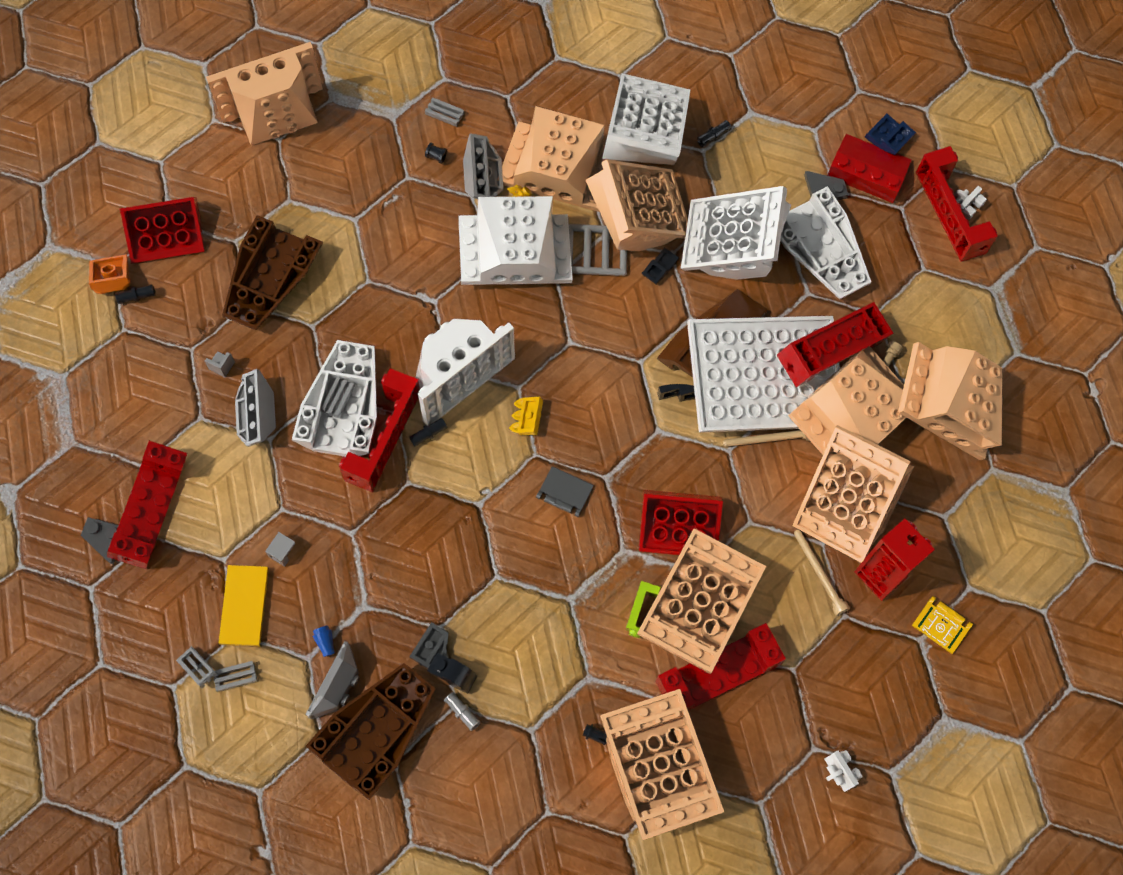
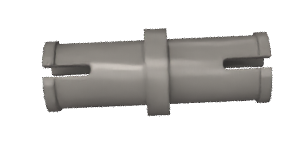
M454 692L444 699V702L455 712L456 718H460L470 731L479 726L481 722L470 712V707L467 704L464 705Z

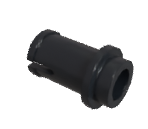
M587 724L582 736H585L586 740L589 738L605 746L607 743L606 732L593 727L594 724Z

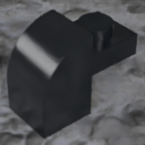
M436 653L427 670L430 674L447 681L450 686L467 694L477 678L475 672L464 664L439 653Z

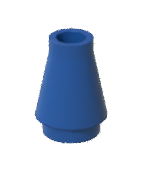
M329 626L313 630L314 636L312 637L321 650L323 657L334 654L332 630L329 629Z

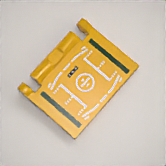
M932 596L912 626L953 654L973 623L969 622L966 627H963L962 623L965 621V618L941 601L935 607L932 603L936 597Z

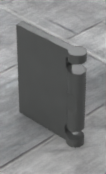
M552 466L536 498L540 499L544 493L546 494L544 502L568 513H571L573 507L577 508L575 516L579 517L594 485Z

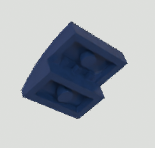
M886 113L865 135V138L880 149L895 155L916 132L904 121L899 124Z

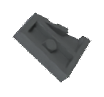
M805 171L804 177L810 197L813 193L828 186L837 200L848 198L849 194L843 179Z
M88 517L81 536L113 565L115 560L107 557V551L118 525Z
M431 622L409 658L428 669L436 653L446 657L448 632Z

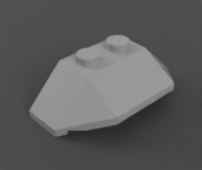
M470 133L463 158L465 192L475 199H478V197H495L504 190L501 157L489 143L487 136Z
M258 369L242 375V382L235 398L237 436L248 447L263 442L276 428L274 392Z
M344 641L340 651L305 714L309 719L327 715L345 706L350 698L348 693L351 687L354 688L359 681L358 668L351 646L347 641Z

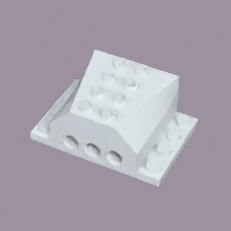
M622 73L602 159L674 165L681 150L690 89Z
M780 186L691 200L681 269L684 271L700 269L712 276L734 280L766 277L772 269L773 261H778L781 233L791 204L786 202L787 188Z
M553 196L478 197L477 215L459 216L461 285L572 283L568 214L552 215Z
M452 319L450 322H445L436 333H432L425 338L416 373V378L419 380L420 385L418 397L425 425L428 426L439 420L515 359L514 327L510 323L498 327L495 334H493L481 320Z

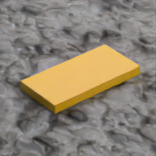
M228 565L219 645L260 647L268 567Z

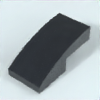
M664 247L655 260H652L645 268L642 275L657 285L679 261V257Z
M669 384L659 386L657 395L659 400L678 396L679 402L695 398V391L693 385Z

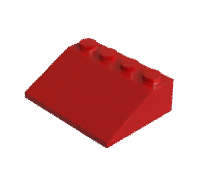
M846 134L827 176L843 179L848 186L894 203L912 159L897 153L895 155L888 153L874 144Z
M197 197L120 208L131 264L205 252Z
M644 490L639 551L680 555L693 529L719 541L723 507L722 497Z

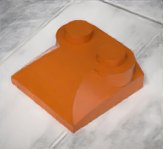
M127 254L89 261V285L95 293L105 294L113 291H123L130 286Z

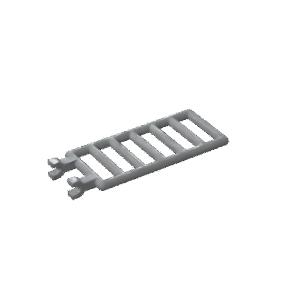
M569 224L573 274L625 276L627 274V250H620V269L609 268L610 233L607 226ZM573 231L584 232L583 267L572 266ZM592 232L602 233V268L591 267Z

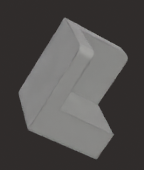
M217 351L213 359L206 358L205 363L209 370L226 377L235 361L230 353L227 352L224 355Z
M278 532L265 552L268 557L285 567L289 561L287 555L295 545V542Z

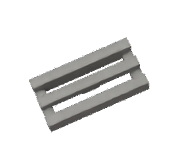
M432 97L431 103L425 109V114L457 127L464 115V110Z
M337 377L321 407V412L339 418L355 384ZM339 385H341L340 388H339V390H338V392H337V394H336V396H335V398H334V400H333V402H332V404H331V406H330V408L328 409V407H329V405H330V403H331V401H332V399H333V397H334V395H335V393H336V391H337ZM345 387H348L347 390H346V392H345V394H344V396H343V398H342V400H341V402H340V404H339V406H338V408H337V410H336V412H334V409H335V407H336V405H337V403H338V401H339V399H340V397H341V395H342V393H343Z
M192 646L176 660L201 688L205 687L204 684L206 682L209 683L211 681L210 678L212 676L218 675ZM191 653H193L194 656L206 667V669L209 671L207 674L189 656ZM185 658L203 677L201 680L183 662Z
M253 661L215 670L218 674L214 677L216 692L258 682ZM250 668V670H247V671H243V672H239V673H235V674H231V675H228V676H224V677H220V678H219V675H223V674H227V673L239 671V670H242V669ZM252 675L251 678L220 686V682Z

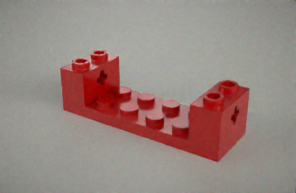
M951 146L924 154L916 170V175L960 262L987 254L998 236L997 230L990 221L969 227V221L964 217L961 205L957 203L952 188H949L946 182L958 162L956 152L953 151Z
M872 302L790 343L777 354V357L794 385L798 387L813 379L820 372L868 347L874 348L894 333L875 302Z
M392 368L383 375L381 384L385 398L395 402V410L392 415L388 416L386 428L378 436L376 449L373 448L370 452V460L348 452L346 457L343 456L339 463L345 482L372 493L419 399V380Z
M149 440L116 533L114 532L108 548V558L143 569L147 568L188 453Z
M905 518L876 544L854 572L882 601L909 577L908 574L935 549L932 547L931 541L918 532L915 524L910 521L908 522Z
M764 623L748 631L745 637L725 646L711 674L690 663L679 669L674 667L658 675L655 682L662 695L680 689L689 711L780 666L786 658L767 623Z

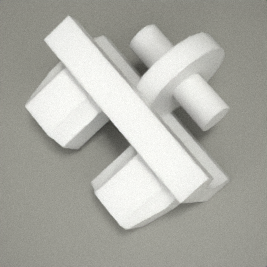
M979 186L969 196V191L966 189L964 191L957 190L954 193L957 203H961L964 217L968 220L977 211L970 205L974 204L980 209L987 200L980 194L982 188Z
M838 750L824 759L828 764L826 768L831 774L826 777L827 781L834 779L837 786L840 785L844 792L859 784L858 781L862 778V774L857 768L850 770L847 763L851 761V756L846 750L842 752Z

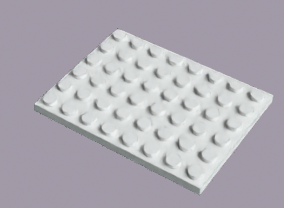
M833 316L689 319L687 325L699 433L799 429L788 415L840 368V365L837 363L820 372L810 381L796 387L778 359L777 354L790 343L834 322Z

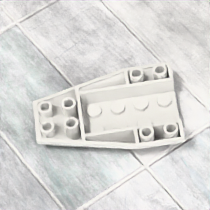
M828 186L813 193L810 201L789 211L781 233V243L837 298L842 299L871 284V279L848 216Z
M337 340L301 403L292 441L314 452L346 457L348 452L361 456L369 454L377 421L375 346ZM337 377L355 384L339 418L321 412V407ZM339 385V387H338V389H337V391H336V393H335V395H334V397H333V399H332V401H331V403H330L328 409L330 408V406H331V404H332V402H333V400H334V398H335V396H336V394H337V392H338V390H339V388H340L341 385ZM345 387V389H344V391H343V393H342V395H341V397H340V399H339V401H338V403H337V405H336V407H335V409H334V412H336V410H337V408H338V406H339V404H340V402H341V400H342V398H343V396H344V394H345V392H346V390H347L348 387Z

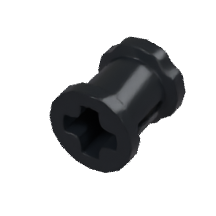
M430 142L426 148L425 157L433 158L442 164L446 159L448 151L446 148L441 149Z

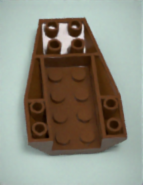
M257 215L239 247L222 316L257 330L308 273L323 241L308 235L302 239L277 229L273 221Z
M737 289L696 319L764 318L767 309ZM687 325L675 335L657 357V360L671 370L677 366L693 378Z
M403 663L336 711L309 741L306 747L355 791L370 800L398 767L436 688Z

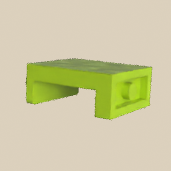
M641 581L626 626V631H629L628 635L636 638L641 637L637 635L640 628L636 626L645 595L657 598L661 587Z

